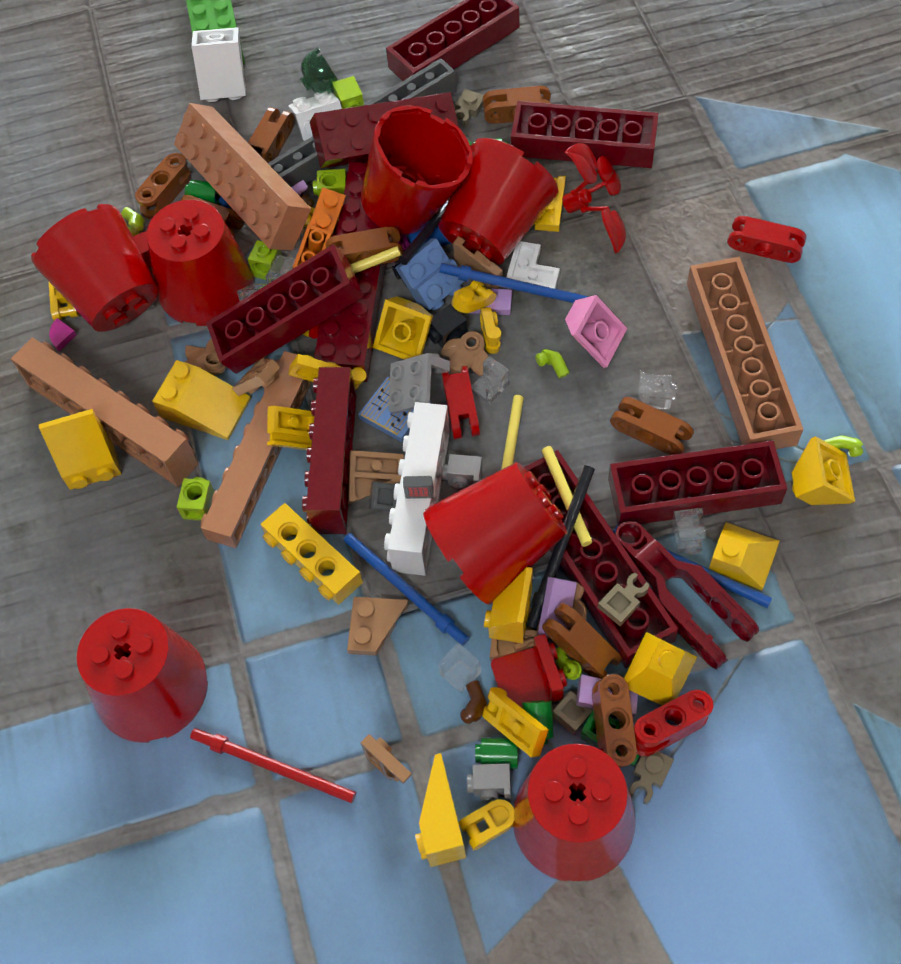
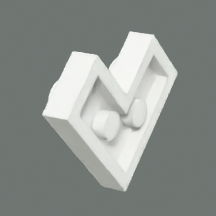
M520 241L514 249L506 278L556 289L560 268L538 265L541 245Z

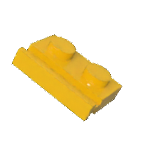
M275 405L269 406L267 433L270 434V441H267V445L307 450L308 447H312V440L309 438V425L314 423V416H312L311 411Z

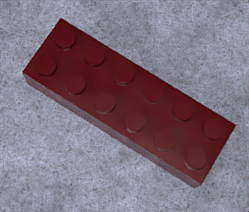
M463 0L386 47L388 68L402 81L440 58L452 69H455L520 28L519 6L512 0Z
M451 92L314 113L309 123L320 169L346 165L349 162L368 161L373 133L377 123L383 114L396 107L420 106L432 110L431 114L444 121L447 117L459 128Z
M517 101L511 133V145L525 152L522 157L572 161L564 152L575 144L583 143L591 149L596 162L599 157L605 156L612 165L652 168L659 113Z
M332 244L209 320L206 324L219 362L237 374L364 296L348 258Z
M319 367L318 378L313 380L316 400L311 402V414L314 416V423L309 425V438L312 440V447L307 448V463H310V470L305 471L304 482L305 487H308L307 496L302 498V510L307 512V523L311 524V527L318 534H347L349 452L353 450L357 393L351 367Z
M774 441L612 463L609 467L608 476L618 526L629 521L646 524L782 504L787 491V485Z

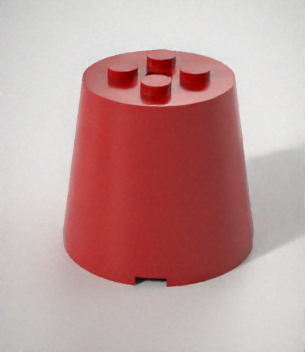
M420 106L396 107L381 116L374 129L361 191L363 209L368 217L379 227H395L399 230L400 234H412L420 231L466 179L473 162L472 150L464 133L447 117L444 121L431 114V109Z
M479 138L470 146L473 162L469 174L450 196L439 222V229L452 244L459 236L465 240L463 246L474 254L478 250L489 261L500 265L553 202L558 194V186L552 175L538 161L534 165L522 157L525 153L522 150L496 139Z
M182 200L167 205L157 212L150 221L147 229V242L154 281L159 290L157 297L161 307L171 318L180 323L185 321L196 323V326H207L206 322L249 296L251 289L254 287V277L249 262L216 208L199 200Z
M98 204L97 209L91 211L82 208L64 217L41 236L36 243L39 247L37 252L31 254V260L36 269L85 321L98 332L117 329L137 318L152 305L158 295V287L122 214L115 206L110 204Z
M518 462L429 506L423 513L426 525L446 560L449 562L454 559L463 572L459 576L460 579L476 597L487 605L492 604L526 567L531 568L567 534L566 527L562 522L564 517L557 506L550 502L549 499L552 497L543 484H539L531 471L527 472Z
M123 608L106 613L88 627L78 645V670L94 708L103 724L115 735L125 740L149 743L151 740L163 737L169 738L184 729L195 718L204 703L208 681L205 663L200 653L189 641L146 611Z
M567 744L549 751L538 761L516 795L513 830L517 844L526 859L536 869L551 878L565 882H587L600 878L620 864L632 844L636 817L625 778L616 762L605 752L593 746ZM571 793H581L583 795L582 801L578 798L575 802L571 800Z

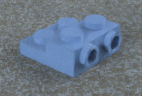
M431 238L421 246L407 265L400 263L395 267L417 304H420L427 310H437L444 304L443 299L447 295H454L456 290L462 288L461 284L464 282L458 280L456 276L439 273L441 263L457 266L453 259H448L436 238Z

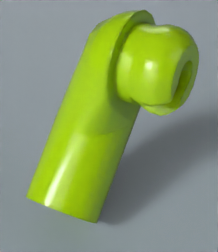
M125 207L121 214L124 219L129 221L128 228L132 236L140 234V231H143L144 218L129 207Z
M544 349L541 353L536 354L535 360L537 364L541 367L545 364L552 366L558 379L570 374L562 356L558 352Z
M840 435L823 440L839 450L848 449L850 457L861 456L864 452L862 448L864 444L857 438Z
M560 647L555 648L558 659L554 661L558 670L562 669L567 679H578L582 674L581 664L569 659L568 655Z

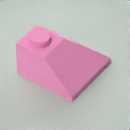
M597 295L575 300L565 318L570 333L603 368H606L618 348L627 327Z

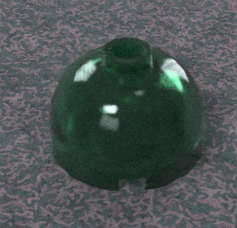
M317 47L309 52L301 62L303 77L300 80L307 91L312 89L315 93L318 92L320 94L325 91L328 94L334 93L332 82L338 81L322 54L319 57L317 56L320 53Z

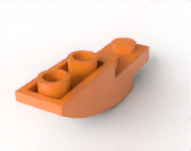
M322 187L293 268L326 249V241L334 235L346 195Z

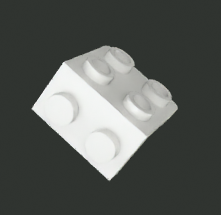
M327 90L316 92L314 97L308 99L306 97L294 99L293 103L289 105L290 111L296 117L303 141L313 136L309 122L314 113L342 109L339 99L332 92H327Z

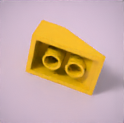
M176 360L152 402L161 418L229 440L251 397L246 393L238 396L230 384L200 367Z
M93 409L39 424V429L57 469L70 490L81 489L89 484L108 481L115 476L122 475L116 448Z
M441 753L435 754L419 820L421 833L415 834L422 860L428 859L430 867L466 858Z

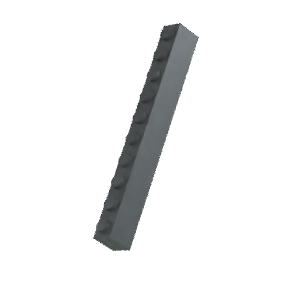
M440 58L365 105L448 92L453 94L456 92L455 70ZM313 136L268 163L290 187H293L302 180L306 184L317 178L318 170H330L333 168L320 169Z

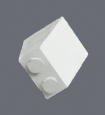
M226 28L193 31L192 52L200 100L215 102L220 98L237 100L242 98V96H246L239 29Z

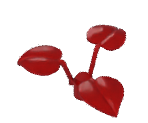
M575 144L564 153L572 159L585 181L562 197L563 206L570 214L581 210V213L602 211V220L616 254L621 250L626 239V229L617 211H610L608 206H587L592 201L590 193L603 186H606L611 196L617 195L621 190L619 176L607 157L601 156L596 162L593 152L586 144ZM597 168L602 182L590 189H583L587 184L596 182L597 172L595 170Z

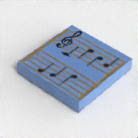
M387 377L358 416L365 423L403 442L404 436L410 432V428L407 427L408 414L413 412L414 409L396 414L389 412L390 378Z

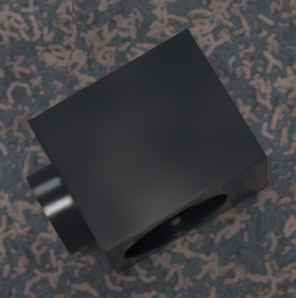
M450 304L433 315L428 337L434 344L438 343L443 348L449 340L461 338L468 332L467 319Z

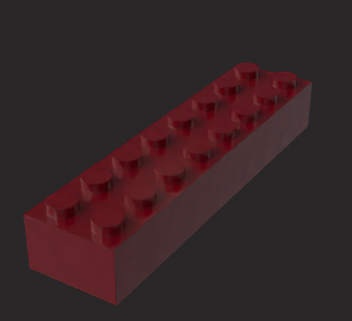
M559 450L554 451L571 493L574 495L579 480ZM542 457L524 468L527 472L531 471L539 484H543L552 497L549 499L550 502L555 504L564 517L562 522H564L567 514L566 507L546 460ZM586 493L580 514L592 539V543L583 547L573 528L560 567L569 581L578 582L583 586L582 602L609 644L621 655V663L626 669L631 665L646 632L672 644L675 642L678 628L650 586L646 595L639 598L636 597L640 601V606L621 626L598 608V603L617 583L623 588L626 587L627 579L631 574H638L637 580L633 583L637 588L643 587L646 580ZM555 545L550 549L551 553L553 552Z

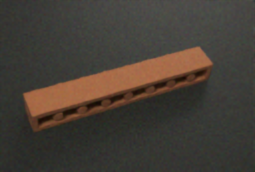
M284 351L281 359L276 361L280 368L274 374L275 380L264 388V395L261 401H258L255 405L254 416L251 422L247 423L244 428V437L240 445H237L234 449L232 463L230 467L224 470L223 482L219 490H216L212 496V505L208 513H205L201 519V530L209 541L237 548L282 449V447L267 445V441H270V434L267 433L268 407L275 405L300 409L312 383L311 381L288 375L289 366L298 354Z

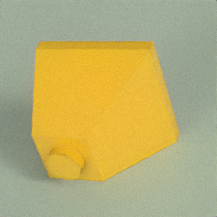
M396 296L386 299L373 348L404 360L422 355L433 315L420 304Z
M816 436L811 438L792 471V490L795 497L810 505L851 504L855 502L847 454Z
M726 522L715 548L709 569L736 582L762 591L780 541Z
M526 567L493 601L492 610H486L484 627L488 628L489 638L516 643L524 642L533 588V568Z
M646 632L624 679L630 691L663 706L678 698L697 656Z

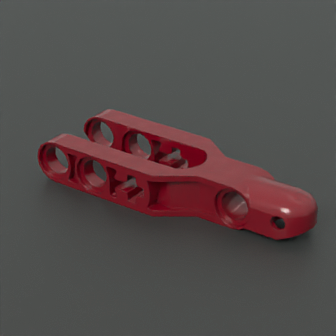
M624 522L618 526L615 531L616 537L642 576L652 586L654 594L677 626L679 635L709 666L717 670L728 659L723 651L712 641L713 637L711 634L707 635L691 619L693 616L666 589L665 582L672 578L683 579L743 641L748 642L754 635L759 633L757 623L702 566L677 561L637 522Z

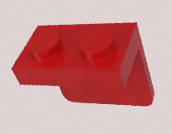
M545 634L534 637L533 648L495 658L491 661V669L497 687L505 690L507 697L521 708L522 702L550 700L555 702L563 699V690L567 686L566 678L562 669L557 670L554 661L558 659L554 643H548Z

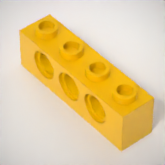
M286 503L281 505L260 524L264 532L262 536L264 541L271 548L278 547L282 551L280 553L289 565L296 564L300 568L299 573L308 583L314 581L319 586L318 591L326 600L330 601L333 599L340 605L363 583L360 571ZM296 535L295 539L286 541L287 537ZM307 553H315L311 558H304ZM326 570H334L329 576L322 575Z

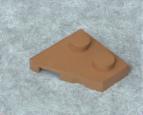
M262 358L252 366L232 389L238 396L246 392L252 394L261 386L265 388L275 380L274 374L280 367L273 359Z
M368 734L363 739L361 745L367 760L387 779L396 782L400 781L404 784L412 773L391 753L392 748L380 737L375 740Z

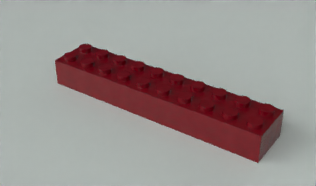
M349 162L344 190L346 198L340 213L336 235L381 228L368 217L361 203V191L367 163ZM386 264L376 265L355 273L354 275L364 297L321 322L319 326L314 359L333 362L341 367H351V370L356 367L362 368L366 372V379L363 382H368Z

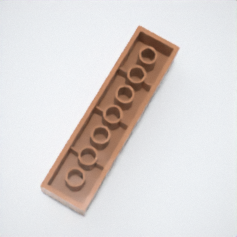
M189 103L175 138L174 145L269 249L293 251L312 208L213 107Z
M740 257L690 266L687 286L741 445L774 441L776 449L798 445L804 429Z
M32 337L11 358L30 388L70 415L93 409L114 445L176 487H179L183 479L187 478L199 465L194 456L195 450L189 445V438L184 432L179 429L174 431L159 416L154 418L143 405L139 403L133 404L128 396L119 390L117 392L113 391L102 378L95 379L85 367H77L63 353L61 355L57 354L54 348L47 342L43 341L41 343Z

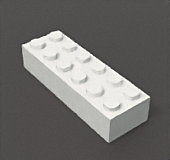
M415 402L414 411L408 414L407 427L410 428L409 436L405 435L403 440V451L406 454L405 459H400L398 474L401 475L400 483L395 484L394 500H397L396 507L390 510L389 524L392 525L391 533H386L384 549L388 550L387 561L391 562L392 570L395 572L426 576L432 535L426 525L423 513L425 509L439 501L442 469L446 460L450 426L447 405ZM432 476L434 498L405 499L403 477Z

